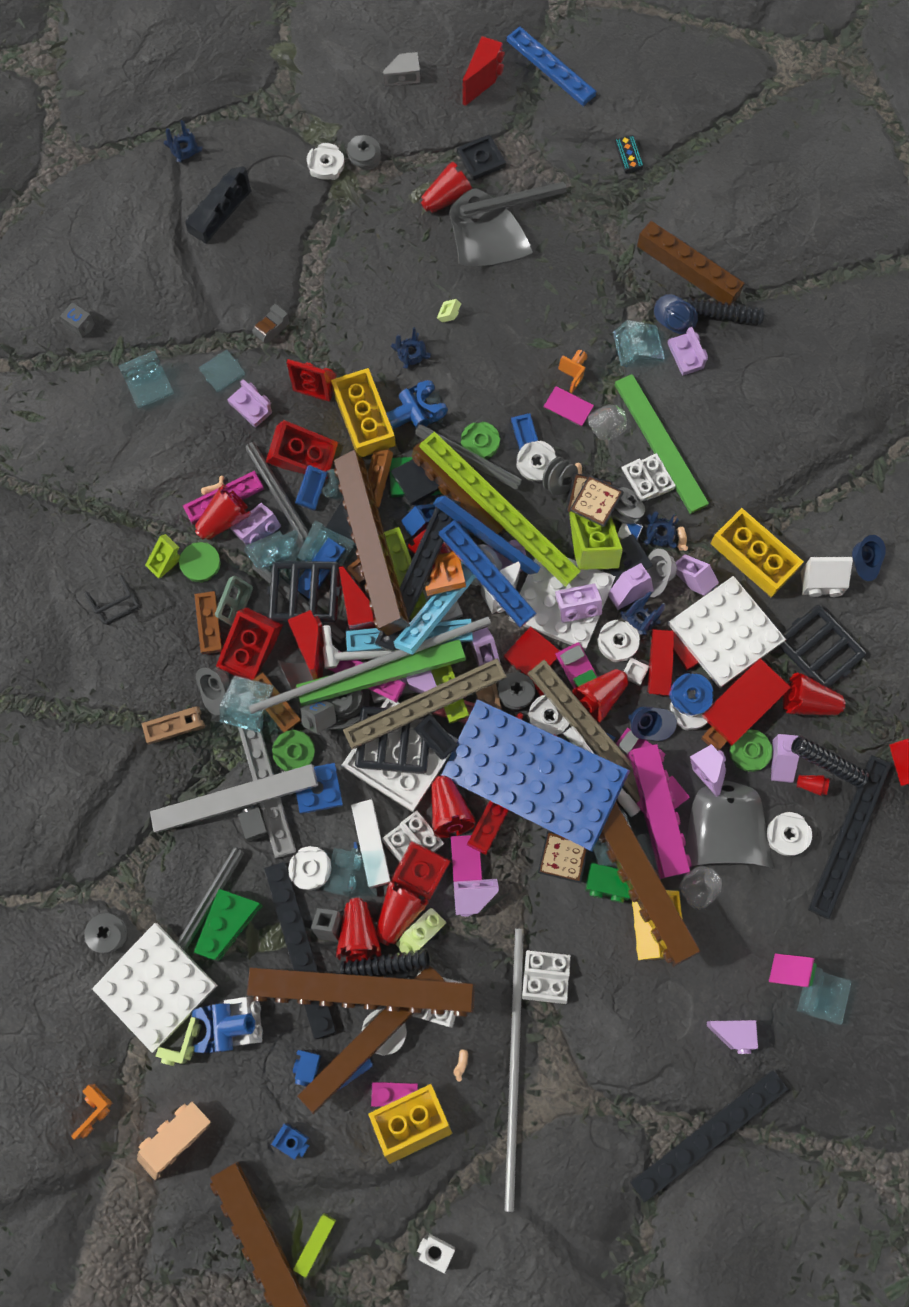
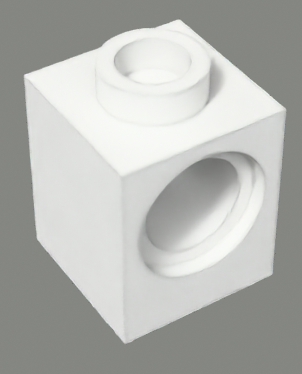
M430 1234L428 1239H422L417 1252L421 1253L420 1261L445 1273L455 1247ZM432 1246H437L442 1251L441 1256L437 1259L431 1258L428 1254V1250Z

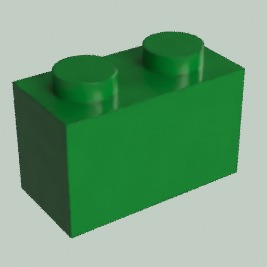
M591 863L585 892H590L589 896L595 898L607 896L611 897V901L617 903H624V900L628 901L630 899L628 893L630 889L626 882L623 883L617 873L619 869Z

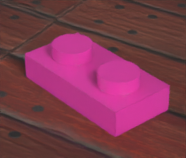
M372 1082L371 1106L383 1107L417 1091L418 1084Z

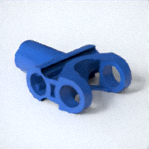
M426 380L417 383L416 386L410 389L406 388L399 394V399L403 405L386 413L393 430L411 420L417 429L420 424L427 426L446 415L448 408L445 403L433 405L424 403L425 399L435 389L432 381Z
M230 1003L215 1004L192 1010V1017L203 1020L207 1028L205 1038L198 1045H194V1052L211 1053L233 1050L232 1037L252 1034L255 1029V1019L252 1014L231 1016ZM209 1038H214V1041L208 1043Z

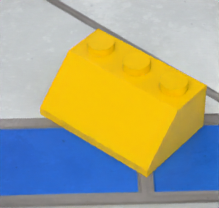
M666 890L682 918L679 891ZM632 901L638 960L664 959L662 955L663 948L660 942L656 943L650 933L652 930L650 924L643 921L639 910H641L637 902L634 903Z
M431 1084L368 1114L384 1156L389 1164L453 1134Z

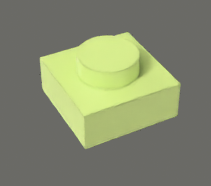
M457 299L443 302L437 318L441 322L455 320L461 303Z

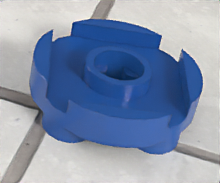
M688 673L674 681L669 697L673 706L680 713L686 716L699 715L711 706L713 688L704 676ZM688 690L696 691L695 700L688 698Z

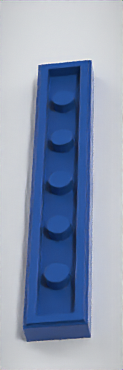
M518 27L507 36L508 43L582 106L596 96V91L524 29Z
M447 496L436 498L433 505L513 564L519 562L521 570L529 575L538 573L541 568L540 565Z
M455 520L439 532L438 535L520 628L537 614Z

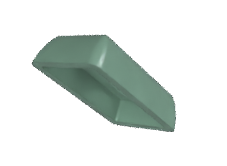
M237 576L230 577L216 609L215 616L232 626L238 610L246 608L253 590L252 585ZM232 586L238 589L236 599L229 596ZM225 604L231 607L228 618L222 615Z

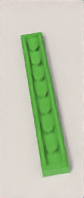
M633 374L616 381V389L653 452L657 453L676 486L677 493L689 513L692 514L707 507L709 504Z
M460 639L430 647L413 655L405 656L299 696L301 706L466 661ZM322 678L315 679V680H311V681L304 682V683H301V684H297L296 687H297V688H298V687H301V686H303V685L312 683V682L317 681V680H320V679H322Z

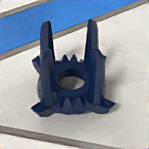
M181 120L183 134H178L173 139L170 129L166 128L167 141L164 140V145L170 148L171 153L177 158L176 162L179 163L183 159L189 158L202 150V146L197 145L194 135L190 132V129L186 128L183 120ZM185 142L188 146L185 149H181L179 144Z
M413 327L412 338H406L401 342V336L397 335L396 344L392 343L391 348L397 351L398 358L404 363L403 368L408 369L409 365L417 364L423 359H429L431 353L426 352L425 343L422 340H418L419 333L416 332L415 327ZM408 347L416 348V353L409 355Z
M657 511L652 516L650 514L646 516L649 522L647 527L648 539L644 543L646 545L653 543L657 546L669 545L671 548H675L677 546L674 542L676 536L675 525L679 522L676 513L670 521L666 518H658L659 513ZM657 528H666L667 534L665 536H659L657 534Z
M651 591L647 592L643 598L636 600L627 612L621 611L623 620L628 621L641 635H647L646 631L660 624L658 618L665 609V603H663L652 613L651 611L648 612V608L644 610L643 606L651 596ZM636 615L642 616L645 621H641Z

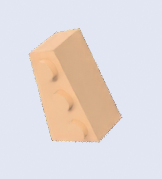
M193 1102L188 1106L183 1104L174 1113L176 1117L171 1122L166 1120L157 1129L159 1133L153 1139L148 1137L140 1144L139 1148L141 1150L138 1152L137 1161L154 1180L209 1127L211 1122Z

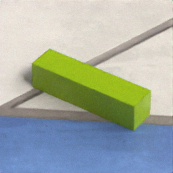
M325 1213L322 1214L293 1271L305 1278L307 1277L336 1222L335 1219Z

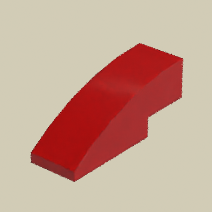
M652 630L647 691L649 694L669 695L671 691L674 631Z

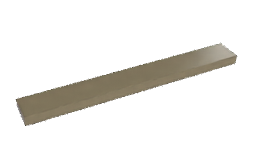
M494 659L343 729L344 734L353 750L506 679L507 676L499 659Z
M545 660L540 662L527 674L567 722L576 728L594 754L630 771L623 788L635 803L640 801L629 759Z

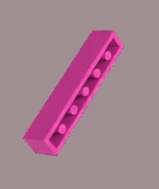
M657 744L633 749L629 752V757L660 879L690 872L691 860L689 855L685 854L684 846L686 841L678 827L680 825V818L678 813L674 811L673 804L675 799L673 792L669 791L668 788L669 775L667 770L663 769V752L661 749H658Z

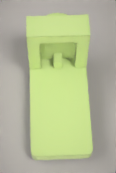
M430 908L404 932L396 945L400 948L401 952L408 954L409 951H413L415 953L416 950L422 949L446 924V921L433 908Z
M191 1017L181 1052L158 1047L156 1057L162 1058L161 1063L174 1066L175 1062L186 1064L187 1060L191 1059L194 1051L192 1042L194 1037L197 1038L201 1028V1024H198V1018Z

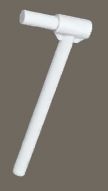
M322 626L325 669L336 668L339 661L376 659L392 653L388 650L338 652L332 645L330 626Z

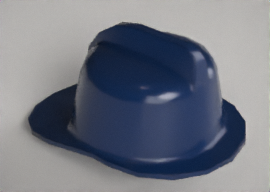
M672 294L664 295L655 304L654 315L656 320L673 332L686 334L688 328L696 326L698 314L695 308L678 296Z
M868 535L861 542L857 543L852 551V559L856 571L865 581L876 579L886 554L884 541L879 536Z
M643 706L637 708L632 715L628 716L632 734L639 739L665 740L674 733L677 726L675 715L671 711L662 708Z

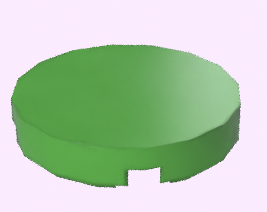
M487 422L471 423L462 433L461 446L484 459H489L497 453L500 446L498 430Z
M203 542L192 543L187 546L179 559L180 569L189 580L199 583L212 579L211 577L218 573L221 565L220 556L216 549L210 544Z
M748 729L733 745L730 744L729 749L731 760L738 768L749 772L759 771L770 762L773 752L772 745L767 736L758 730Z
M290 730L277 737L273 744L272 753L276 764L284 771H289L310 765L313 761L315 750L314 744L308 735L301 731Z

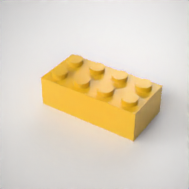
M369 368L331 380L335 398L355 451L361 457L373 454L374 451L396 446L395 435Z
M743 508L714 535L710 543L770 597L798 571L804 562Z

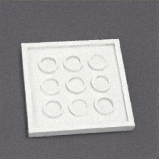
M535 558L534 562L540 565L541 568L536 574H528L520 595L537 614L523 626L527 628L531 626L537 632L569 645L579 642L585 651L600 615L563 623L555 591L595 583L602 600L603 609L615 576L598 569L580 570L579 575L565 587ZM568 558L578 568L577 562Z
M734 576L668 622L670 628L719 688L786 640Z
M387 698L381 708H391L399 704V702L396 703ZM418 719L410 724L406 764L419 765L422 738L414 728L423 720ZM401 728L388 733L385 762L398 763ZM450 735L452 739L457 743L458 739ZM379 738L366 743L364 760L377 761ZM357 748L351 750L341 766L414 812L451 753L444 760H441L429 748L428 767L425 774L357 768L355 766Z
M154 923L92 989L141 1042L154 1053L190 1016L192 1010H195L218 985L158 923Z

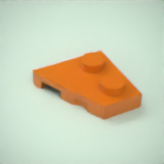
M454 552L438 555L435 567L430 574V583L425 588L427 596L466 587L459 557Z

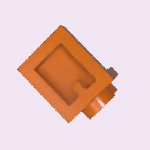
M89 1084L82 1092L86 1095L85 1101L91 1107H97V1109L72 1134L71 1137L74 1140L81 1137L83 1139L86 1138L94 1129L92 1125L97 1120H103L110 1113L108 1108L113 1103L95 1084Z

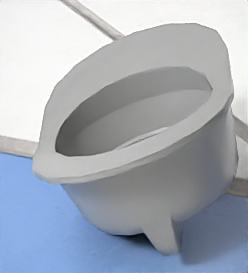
M655 549L648 556L653 564V567L646 570L651 577L654 589L650 597L659 596L665 590L668 581H671L677 572L674 558L664 549Z

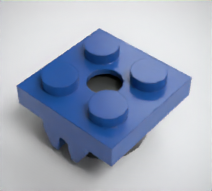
M335 763L314 767L318 786L296 792L300 815L343 806Z

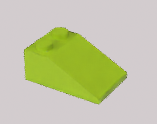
M570 512L573 547L578 569L619 568L622 546L612 517H610L604 528Z

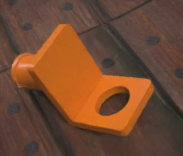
M577 350L572 359L562 356L558 369L574 377L570 393L574 392L584 375L585 367L582 364L588 356L586 352H583L580 356L582 350Z

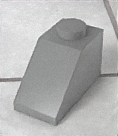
M417 52L399 54L383 71L384 87L420 83Z

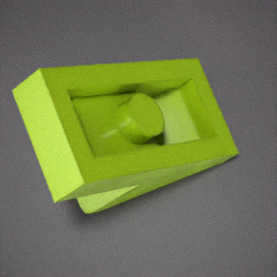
M166 534L161 535L145 566L158 579L163 577L179 562L180 555L177 551L180 547Z

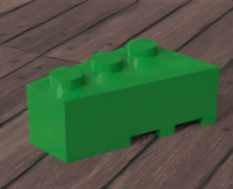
M218 889L194 953L219 962L263 905Z

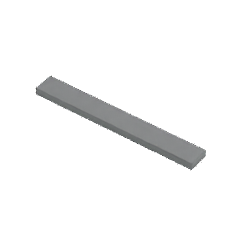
M251 693L230 698L253 781L274 775L257 713L251 714L248 707L254 704ZM281 797L260 803L275 859L297 853Z
M306 765L150 811L153 831L159 833L316 787L318 783L314 765Z

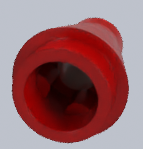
M798 775L797 787L819 796L821 794L827 795L830 778L824 777L825 775Z

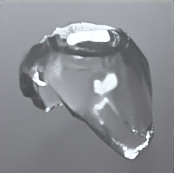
M608 404L602 406L588 416V423L592 428V432L600 439L612 440L626 430V414L617 405Z
M700 866L683 876L679 888L683 897L696 910L706 909L720 895L722 878L712 868Z

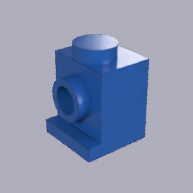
M298 1050L297 1055H301L300 1060L296 1059L293 1073L296 1074L295 1084L308 1086L317 1076L322 1055Z
M285 1123L271 1145L295 1160L298 1156L301 1158L304 1156L309 1147L307 1144L309 1137L288 1123ZM290 1138L294 1139L296 1142L295 1146L292 1148L289 1147L287 1144Z

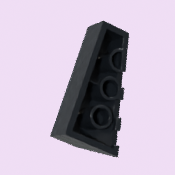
M241 166L230 169L227 174L222 176L221 181L216 187L210 190L209 195L198 204L196 210L188 215L185 224L189 234L207 244L251 193L252 190L246 167Z

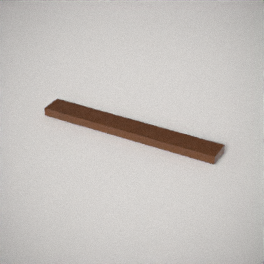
M431 966L428 969H424L414 979L445 982ZM400 1007V1011H387L385 1008L298 1095V1098L315 1114L414 1013L408 1012V1007Z

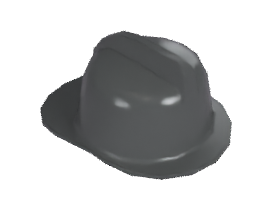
M203 667L196 673V681L203 703L210 713L221 715L226 711L228 705L226 693L230 688L229 678L220 667L214 669Z

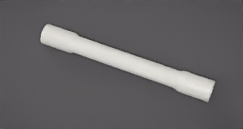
M574 726L563 733L570 743L594 754ZM622 788L617 799L629 816L632 817L641 809Z

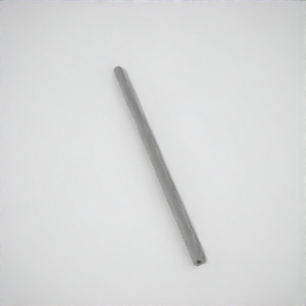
M485 617L424 640L415 653L491 625L490 619ZM402 650L394 651L248 706L251 714L411 654Z
M515 929L505 1186V1211L514 1212L524 929Z

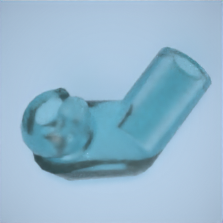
M334 469L326 471L329 482L322 489V493L328 498L334 496L339 489L338 485L340 482Z

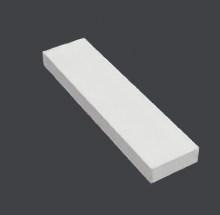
M373 800L352 804L351 807L369 888L389 884L391 880Z

